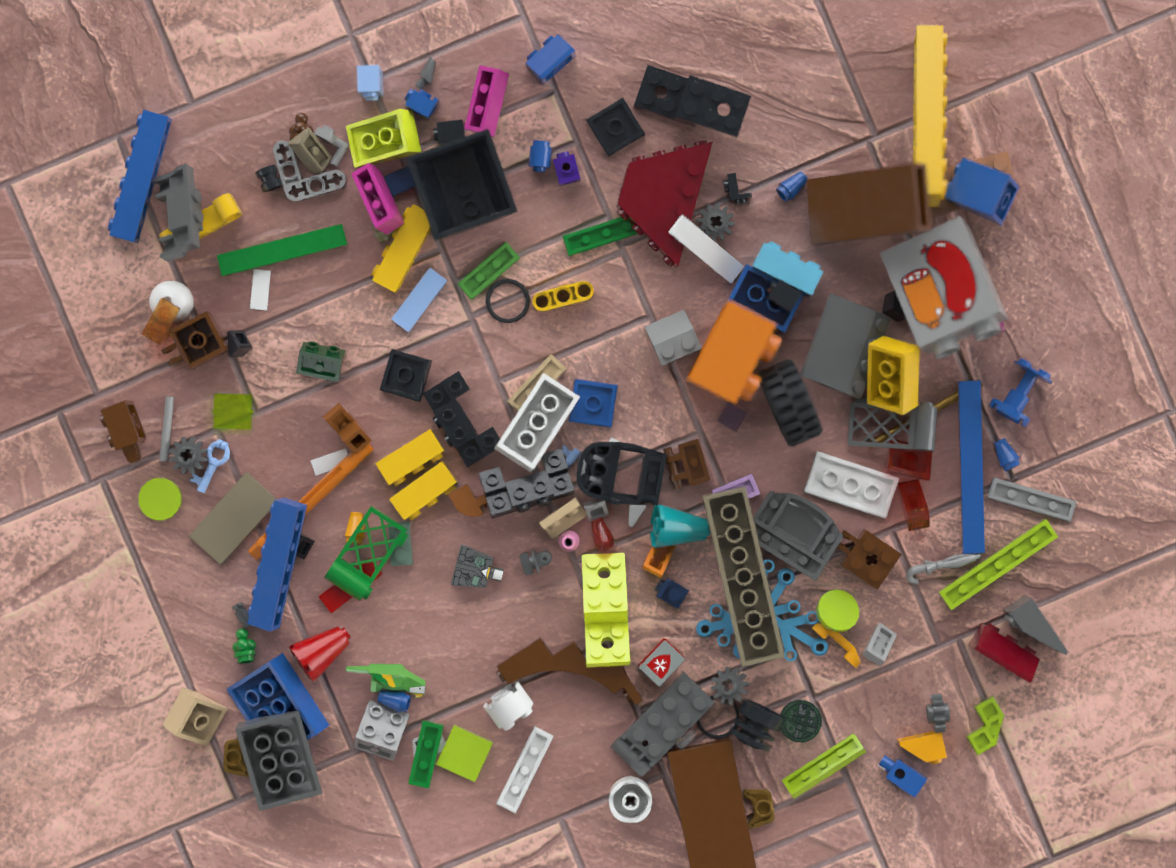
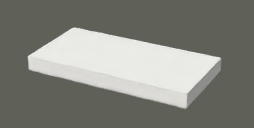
M817 451L803 492L886 519L899 478Z

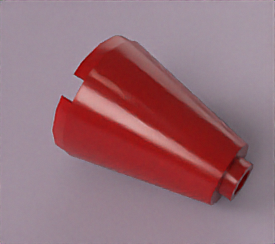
M337 626L289 646V650L293 656H296L298 664L307 677L314 682L350 644L348 640L351 637L344 627L340 629Z

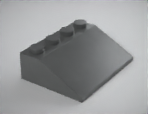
M830 294L800 375L840 393L861 399L868 379V344L885 336L891 318L875 310Z
M299 711L258 717L237 724L235 730L259 811L323 793Z

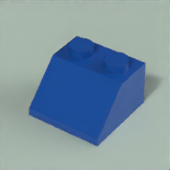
M559 34L555 37L551 35L543 42L544 47L540 51L534 50L526 58L528 60L526 66L543 85L576 57L574 48Z

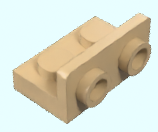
M575 497L539 523L553 539L586 517L587 514Z

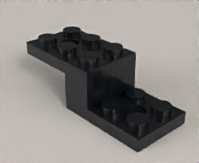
M647 65L634 107L693 127L697 124L737 138L751 95L692 75L686 78ZM658 87H664L667 90L665 98H658L655 95V90ZM721 104L728 105L730 113L726 116L720 115L717 111L718 106Z

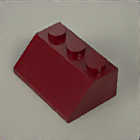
M981 623L968 645L1031 683L1040 661L1035 656L1037 652L1028 646H1025L1024 649L1018 646V640L1009 634L1006 637L998 633L1000 629L991 623H988L987 626Z

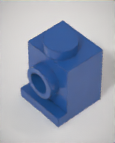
M410 89L404 99L407 101L405 103L407 108L428 120L440 102L436 97L431 100V95L421 89L419 92Z

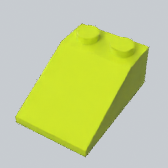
M397 109L346 126L354 168L363 167L368 163L373 165L402 159L421 152L412 110Z

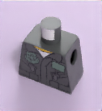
M461 544L451 585L486 588L488 579L501 582L504 569L492 566L494 557L468 545Z

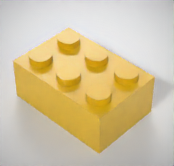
M882 336L868 344L867 404L902 415L918 406L920 348L917 345Z

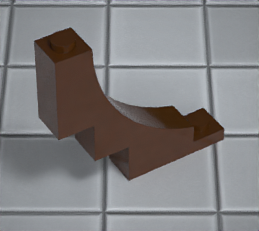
M540 636L497 664L498 670L496 673L502 682L506 681L508 685L520 678L539 672L565 671L591 678L607 687L613 693L624 687L625 691H623V694L629 703L633 701L637 705L643 701L642 696L622 666L587 667L586 658L574 640L552 654ZM607 644L603 648L609 649L610 647Z

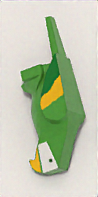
M402 664L346 666V672L372 675L371 692H378L381 689L408 691L414 694L415 698H420L425 694L426 681L406 670Z

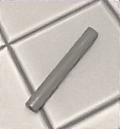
M166 396L159 461H168L174 397Z

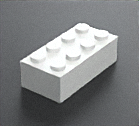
M543 373L496 445L495 450L529 472H532L580 396Z

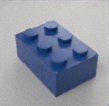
M746 264L728 300L777 324L774 329L785 333L805 293L801 292L802 295L788 313L767 299L769 293L766 291L773 281L777 283L779 280Z

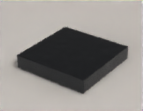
M623 97L586 120L608 157L645 135Z
M391 349L380 390L421 402L432 360Z

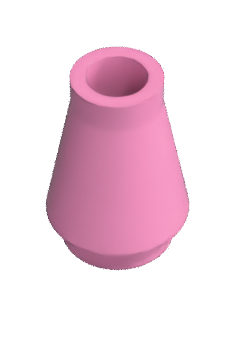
M571 530L562 532L558 538L560 548L567 552L576 550L580 543L577 533ZM571 538L573 540V544L566 545L565 539Z

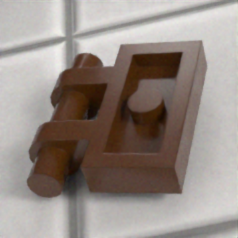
M699 439L678 444L680 452L678 454H673L671 447L663 449L664 454H667L665 464H668L671 474L669 479L671 483L673 482L675 490L683 488L681 480L685 478L688 479L689 486L710 480ZM682 459L685 472L679 473L676 461Z

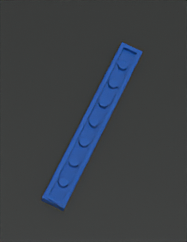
M958 381L962 553H985L981 381Z

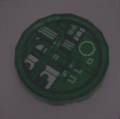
M796 699L789 702L780 712V715L785 717L781 731L788 739L794 742L804 743L812 740L818 735L822 727V717L819 709L812 702L805 699Z

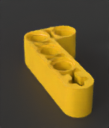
M230 193L224 194L213 200L212 205L201 210L204 220L202 222L203 231L199 232V239L243 215L233 195ZM168 228L165 231L161 232L159 234V237H164L173 233L170 232Z

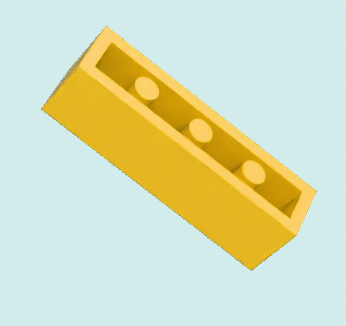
M414 204L411 208L407 207L402 216L404 224L394 230L392 234L394 240L391 246L387 245L381 255L384 257L380 265L376 264L371 274L374 276L372 281L396 294L431 231L425 211Z

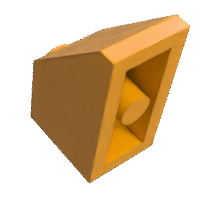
M930 731L897 739V743L901 747L930 764L941 763L942 759L947 758L942 732L935 733Z

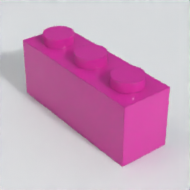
M479 65L464 129L474 133L489 129L491 137L495 136L509 73L500 69Z
M368 163L351 174L376 229L388 234L404 224L380 169Z

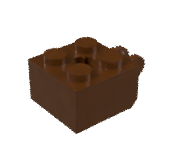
M209 311L171 329L169 332L175 343L161 350L164 355L178 348L181 355L170 359L167 363L171 367L184 360L189 370H194L229 351L228 344L212 313ZM198 335L204 338L202 345L195 343V340H198L196 339Z
M122 401L101 409L100 421L103 427L108 429L109 435L107 439L111 448L114 447L115 451L123 450L124 456L129 463H138L142 455L138 445L145 442L146 434L134 402Z
M863 529L858 538L843 530V537L851 540L854 544L849 550L845 545L839 543L837 548L846 553L840 565L878 590L902 554L866 529ZM874 554L875 562L867 565L866 562L868 560L865 559L866 556Z

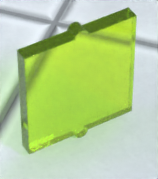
M214 393V409H212V413H214L213 429L252 430V414L254 413V410H252V394Z

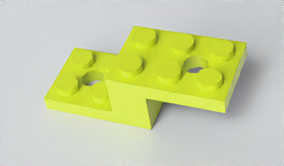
M625 553L582 555L587 667L630 665ZM602 571H607L610 576L603 579L598 574ZM604 641H611L614 644L609 649L602 647Z

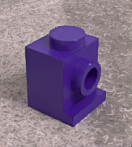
M569 151L556 154L557 158L553 159L559 185L563 186L581 181L574 154L570 155ZM568 163L570 165V169L568 171H564L562 169L563 164Z

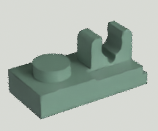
M410 521L397 522L407 529L406 534L409 536L403 545H397L390 555L391 566L413 565ZM394 526L388 527L389 539L397 538L401 531Z

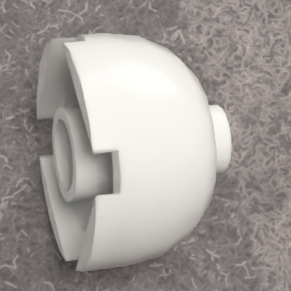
M164 281L152 290L149 297V306L153 315L160 321L179 323L185 320L190 311H192L193 296L184 284L177 281Z

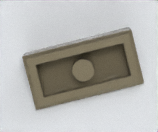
M306 128L288 143L311 173L321 174L332 159V156L310 128Z

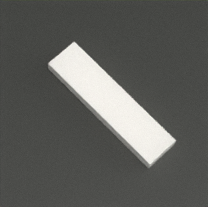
M683 215L680 216L668 232L729 283H732L744 268L740 262Z
M534 726L496 803L497 805L516 814L554 735Z

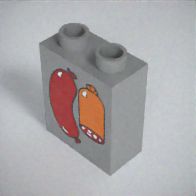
M961 216L880 253L918 347L927 354L933 352L937 359L952 355L960 350L959 340L974 334L977 341L990 338L1001 331L998 323L1008 319L971 229Z

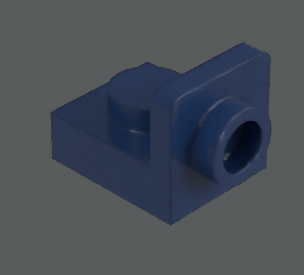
M668 577L665 580L660 579L655 588V591H657L656 597L677 609L689 592L688 589Z

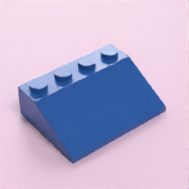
M283 653L226 689L246 721L258 717L299 711L307 740L329 726L324 715Z

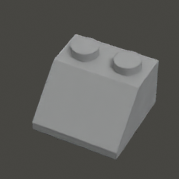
M685 310L645 326L661 366L702 349Z

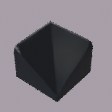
M894 290L885 295L882 313L900 322L906 319V315Z

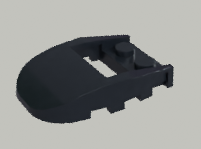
M593 442L582 451L579 457L576 473L577 484L580 490L588 497L608 501L610 504L641 505V502H652L653 505H658L667 454L634 443ZM620 450L644 454L636 495L613 492Z

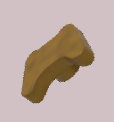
M238 738L227 740L224 744V771L230 774L249 777Z
M744 789L743 795L752 801L754 810L753 817L748 821V827L754 829L772 823L775 819L771 792L768 789Z

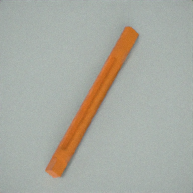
M370 443L357 454L352 451L298 501L307 505L305 515L374 450ZM266 533L248 550L249 554L256 560L262 556L261 549L266 541Z

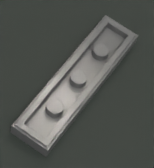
M992 477L987 494L989 499L1071 522L1077 502Z

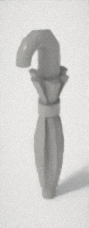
M958 554L936 562L924 560V564L913 566L907 570L906 579L909 583L919 584L918 579H914L913 575L926 572V575L936 569H943V567L958 568L981 559V555Z

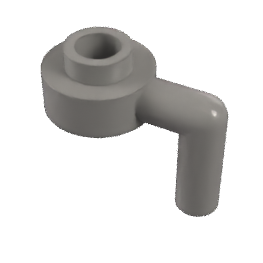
M323 125L322 128L317 127L314 133L316 137L338 147L330 164L338 167L348 148V144L334 135L335 130L326 125Z

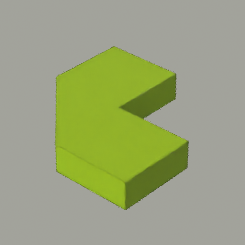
M993 696L974 706L984 726L966 735L977 755L997 745L1004 714Z

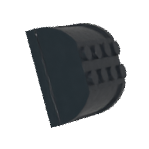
M489 129L406 157L435 241L472 230L518 212Z

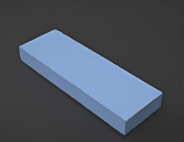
M429 268L391 320L409 332L446 284L447 280Z

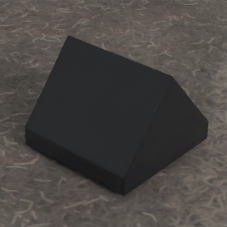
M301 533L296 556L305 559L315 541Z

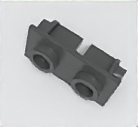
M533 549L531 551L532 555L529 556L532 569L536 568L538 573L541 571L540 567L550 564L552 560V554L546 550L535 553Z

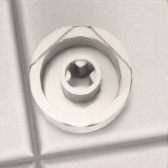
M518 681L514 682V687L509 684L491 697L493 702L490 705L486 702L483 706L497 727L503 728L504 731L515 725L514 721L519 717L523 719L533 711L531 709L533 701Z
M627 776L617 780L609 792V806L612 814L618 820L625 823H636L645 819L652 807V795L649 786L642 779L634 776ZM627 796H629V797L634 796V802H635V803H632V802L626 803V801H627V798H626V797H627Z

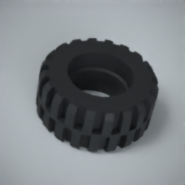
M786 359L760 370L758 376L761 377L760 384L787 445L794 447L819 436L823 431L822 425L795 363L792 360Z

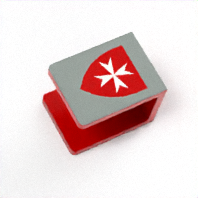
M663 638L638 666L660 687L685 659L668 640Z

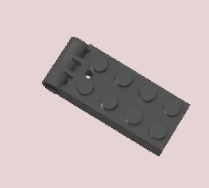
M683 671L612 743L610 748L642 777L715 702ZM644 740L648 741L647 745H643L642 742Z

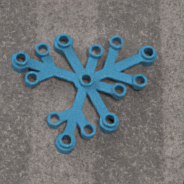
M766 559L763 561V564H765L766 562H770L772 564L771 569H765L766 576L769 572H772L775 567L773 561H771L770 559ZM782 568L777 574L778 583L771 593L773 607L784 588L795 580V574L789 568ZM784 573L790 574L788 581L783 580L782 576ZM791 600L787 604L775 606V615L787 612L797 613L801 606L798 601ZM797 603L798 608L793 611L790 609V604ZM713 604L709 609L710 614L723 620L712 623L709 620H701L696 625V631L701 637H709L713 631L724 629L723 633L718 635L717 642L720 646L726 647L729 645L730 637L733 633L730 615L719 604ZM717 606L720 608L719 614L712 613L713 607ZM809 611L806 615L786 620L776 616L785 650L784 658L787 661H794L797 657V652L793 649L790 635L809 645L815 655L822 656L826 654L828 643L823 638L814 639L794 627L806 623L816 624L819 620L815 611ZM810 614L816 615L815 621H809L808 617ZM703 625L709 626L707 633L701 631ZM726 636L728 638L727 643H720V637ZM822 643L824 645L822 651L816 650L817 644ZM735 644L733 647V653L736 658L740 659L737 650V645ZM793 651L794 657L789 659L786 657V653Z

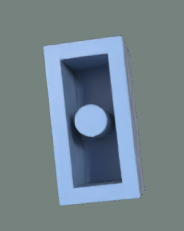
M379 65L357 66L358 93L362 98H365V101H378V97H383V71Z

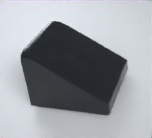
M229 330L227 332L230 357H243L253 348L243 330Z

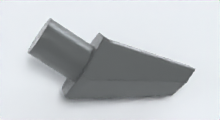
M431 56L419 74L421 78L415 84L418 89L422 90L428 83L432 85L436 62Z

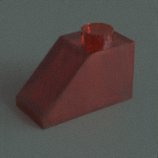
M919 479L898 483L903 514L908 530L913 531L930 527L929 509Z

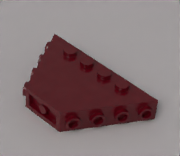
M707 140L697 141L694 143L695 146L686 148V145L674 147V151L666 153L665 150L652 153L653 157L645 158L644 155L631 158L632 162H629L626 168L616 205L619 209L617 213L625 221L628 219L633 224L632 228L639 236L644 235L649 240L647 244L655 252L659 250L664 255L662 259L670 267H679L684 245L668 232L681 215L685 216L689 221L692 220L713 142L707 143Z

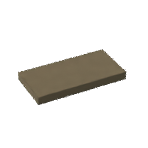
M246 472L194 529L189 537L221 565L269 513L271 505L277 498L251 474Z

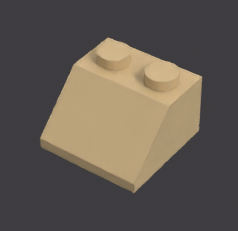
M183 687L163 726L176 737L208 746L227 708L199 692Z

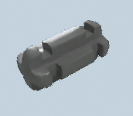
M240 602L234 605L232 610L236 611L237 619L240 624H243L242 628L246 629L252 625L247 624L249 619L246 607L242 606L244 604Z

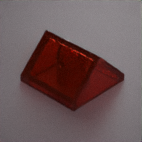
M895 439L899 444L908 445L906 441ZM888 448L883 471L929 481L933 451Z

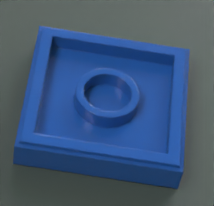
M575 379L573 393L580 396L570 412L569 422L612 428L618 385Z

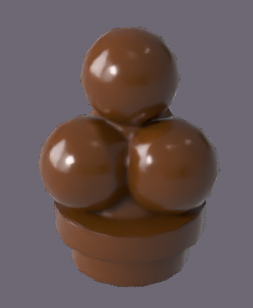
M300 112L296 115V123L289 129V140L291 141L306 128H310L314 132L310 125H306L308 116L305 113Z

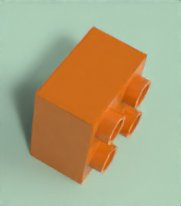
M728 300L717 317L685 381L730 404H736L738 398L746 402L750 401L761 381V377L752 373L758 359L765 363L770 362L782 338L772 334L777 324Z

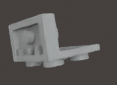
M370 700L357 731L353 748L394 761L409 713L403 711L399 713L383 704Z

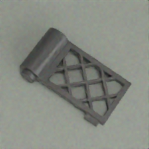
M855 398V403H850L848 446L916 451L935 450L937 407H933V403L920 402V406L910 410V420L904 425L895 417L899 413L893 414L889 410L887 411L891 416L881 424L874 414L882 408L867 404V399ZM855 408H865L869 415L859 422L855 418ZM868 408L875 409V410L871 413ZM873 417L880 426L869 434L862 425ZM894 418L901 428L891 435L884 426ZM854 420L858 424L856 427H854ZM859 427L868 435L861 442L853 441V433ZM882 428L889 438L883 443H877L872 436ZM903 429L909 435L908 445L899 444L894 439ZM893 440L895 444H890L888 442Z

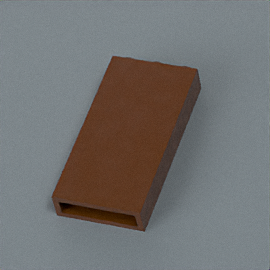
M909 163L806 180L811 244H832L931 230L926 163Z
M731 738L670 749L668 757L690 868H756Z

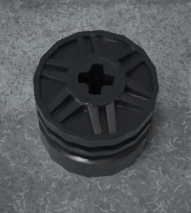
M745 698L739 712L746 719L745 721L734 719V723L740 726L741 729L731 726L729 732L740 742L754 749L770 752L772 746L764 740L775 742V738L768 731L769 729L780 731L785 717L755 701Z

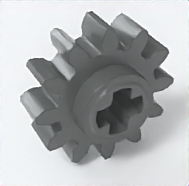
M719 203L715 205V209H712V206L708 204L707 212L700 210L703 218L696 220L698 223H702L699 229L701 231L705 230L707 236L712 235L711 239L715 241L716 236L724 240V232L728 235L732 233L728 226L732 227L735 225L734 222L729 221L733 217V213L727 215L725 212L728 207L725 206L721 210L719 209ZM718 217L720 219L719 223H721V226L719 227L718 225H716L715 227H712V222L710 221V219H716Z
M182 437V444L175 441L174 445L177 448L169 450L170 453L174 454V457L170 458L169 461L177 463L174 466L175 470L182 467V474H186L188 469L191 474H196L195 467L204 469L201 461H208L206 457H203V454L207 453L208 450L201 449L203 441L195 444V437H191L189 442L186 437ZM190 452L193 454L192 459L185 457V453Z
M726 667V673L718 670L717 672L720 677L712 678L716 682V686H712L711 689L717 691L714 698L720 699L722 697L721 703L724 705L727 704L728 700L732 706H735V699L743 702L741 695L749 694L748 691L744 690V687H748L750 683L743 681L747 675L744 673L739 675L740 669L735 668L732 672L730 667ZM728 683L734 685L732 690L727 687Z
M933 694L930 698L931 704L926 705L928 723L933 724L935 733L946 732L945 722H950L948 703H944L941 694Z

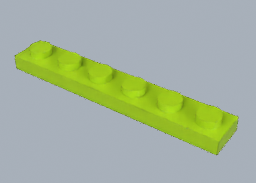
M1044 519L938 593L949 609L953 610L1058 538V535L1047 519Z

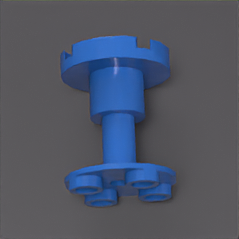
M1020 358L1019 361H1014V364L1025 371V374L1015 390L1010 389L1003 402L992 398L988 406L991 409H994L996 406L997 413L1016 424L1022 421L1021 425L1026 427L1030 421L1022 413L1030 400L1026 396L1037 379L1048 384L1053 382L1050 380L1051 374L1042 369L1036 371L1032 368L1030 362Z

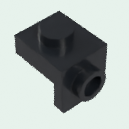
M736 173L726 175V180H723L724 193L728 192L729 201H735V205L748 203L747 199L752 198V193L739 194Z

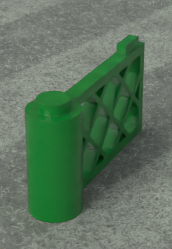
M371 506L324 578L357 600L361 601L362 598L366 600L373 590L370 588L372 582L396 546H402L409 536L406 534L407 529ZM372 512L380 517L382 526L369 528L368 518ZM366 524V529L361 530L363 525ZM394 526L401 531L397 538L387 540L385 528ZM382 529L384 541L372 543L370 531ZM367 532L370 544L357 546V534ZM354 541V546H355V547H350V548H349V546L351 545V543ZM394 542V543L392 544V546L390 547V549H389V544H388V543ZM386 544V555L376 558L373 546ZM370 547L373 558L361 561L358 549ZM355 550L358 561L348 563L342 557L346 551ZM382 560L380 564L377 566L376 561ZM374 562L375 571L371 577L363 572L361 564Z

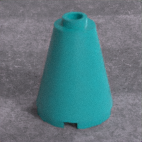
M655 505L650 519V524H653V531H650L652 547L660 548L703 541L711 534L708 521L705 518L664 505Z

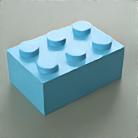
M774 242L764 243L751 267L777 280H783L793 288L805 293L804 296L810 297L823 274V271L819 270L821 266L812 261L807 263L801 261V256L789 251V253L781 251V246Z

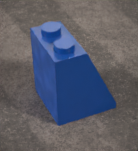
M963 157L954 169L952 182H949L946 186L945 198L951 204L1002 226L1020 186L1011 175Z

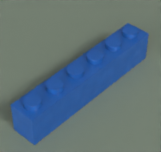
M143 110V113L138 116L136 126L139 128L137 135H134L131 140V148L133 150L131 156H128L125 162L127 171L125 177H122L120 181V197H117L114 202L113 209L116 212L114 219L111 218L108 224L109 235L112 237L139 243L155 184L154 178L157 177L172 119L168 116Z
M280 498L274 500L271 505L270 523L265 531L267 537L261 549V564L256 572L258 578L252 590V605L247 613L249 617L247 624L270 632L280 628L307 508L306 504L287 498Z

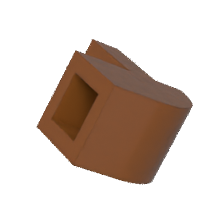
M340 403L323 416L325 421L338 433L342 441L355 454L372 441L359 422Z
M469 484L448 494L455 508L463 515L477 517L485 514L481 508L483 504L486 508L488 507L485 495L483 494L476 498Z

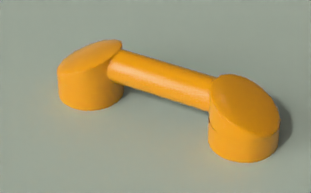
M816 623L812 626V629L823 639L829 635L847 651L843 657L855 668L860 665L861 661L856 648L840 633L826 629L821 623Z

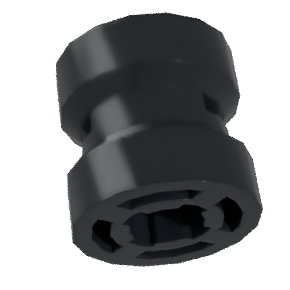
M270 165L255 172L257 178L263 182L261 184L263 193L283 186L281 179L276 178L278 172L276 165Z

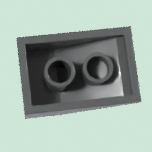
M1024 595L1004 609L1006 613L1004 619L1010 627L1019 629L1064 655L1069 653L1032 598Z

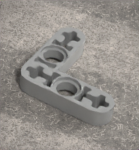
M282 140L274 145L273 153L287 198L291 201L300 202L341 190L346 186L347 177L340 170H332L302 179L295 152L288 145L289 142ZM281 145L289 148L286 155L288 159L292 158L293 161L280 163V161H285L281 153L278 154V151L281 150ZM288 165L295 168V174L292 177L284 175V168ZM335 174L343 178L340 181V185L337 186L335 183L328 184L330 189H326L323 177H327V181L333 180ZM314 180H319L322 183V189L318 192H313L310 188L311 182ZM306 183L309 195H306L305 191L299 192V197L297 198L294 195H290V192L293 191L292 187L296 186L297 189L304 188L302 184Z

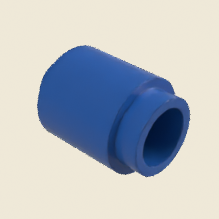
M533 140L529 155V167L533 168V172L545 173L546 169H550L552 151L550 142Z

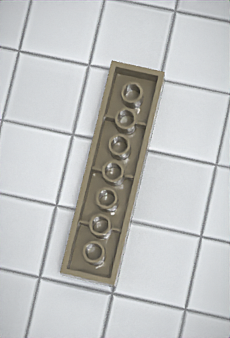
M746 486L702 495L742 667L785 657Z

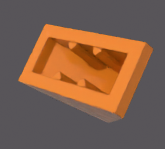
M651 546L641 567L661 578L676 546L660 548Z

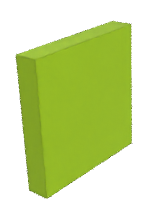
M454 725L436 765L476 782L493 742Z

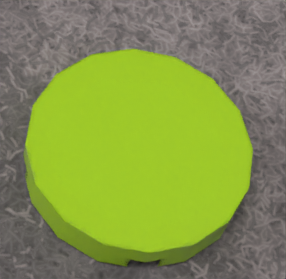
M154 478L147 481L141 487L138 495V504L141 511L147 517L153 520H166L178 512L182 504V494L179 487L173 481L167 478Z
M835 589L828 591L820 597L816 607V614L823 627L840 633L848 631L856 624L859 618V607L852 595L846 591Z

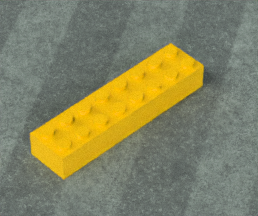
M917 25L914 38L913 163H926L929 207H939L940 201L944 200L946 193V180L942 179L945 177L947 160L942 158L945 157L947 138H943L947 128V117H943L947 108V96H945V88H947V75H945V67H947V54H945L947 33H943V26Z

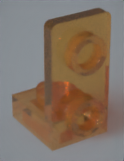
M161 298L142 335L159 345L166 342L171 335L169 329L180 311V307L165 298Z

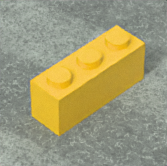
M429 429L375 464L388 485L394 483L397 486L407 480L405 476L410 472L415 475L425 469L423 464L431 461L433 464L443 457L441 453L445 449L433 430Z
M441 461L389 500L404 520L409 518L412 521L421 514L420 509L425 505L430 508L439 501L437 497L443 492L445 495H448L455 490L454 484L458 481L444 461Z

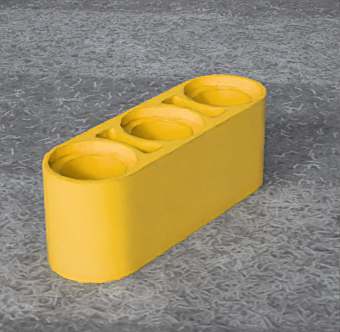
M580 281L541 291L534 295L532 300L533 306L537 311L546 312L585 302L593 297L594 288L591 283ZM586 285L590 288L591 292L587 297H581L578 294L580 286ZM560 291H567L570 297L567 302L562 303L558 301L557 295ZM540 296L548 298L549 303L544 308H540L536 304V300Z

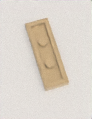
M550 354L507 402L519 411L543 373L556 381L567 368Z

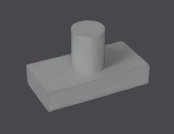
M878 623L862 655L881 666L885 662L897 634L881 623Z

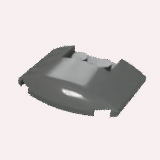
M769 491L753 517L759 546L816 581L843 539L842 533L839 532L833 519L811 501L787 492L774 493L775 491Z

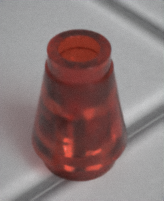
M603 518L592 521L594 544L598 551L614 547L615 539Z

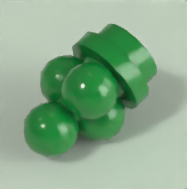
M244 628L236 631L235 636L238 641L232 646L233 652H235L234 658L237 659L238 664L254 662V656H256V642L253 639H247L249 633Z

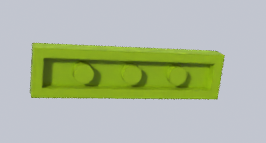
M853 733L782 779V782L793 799L865 754L866 751Z

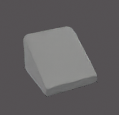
M629 505L628 525L630 527L634 526L646 505Z

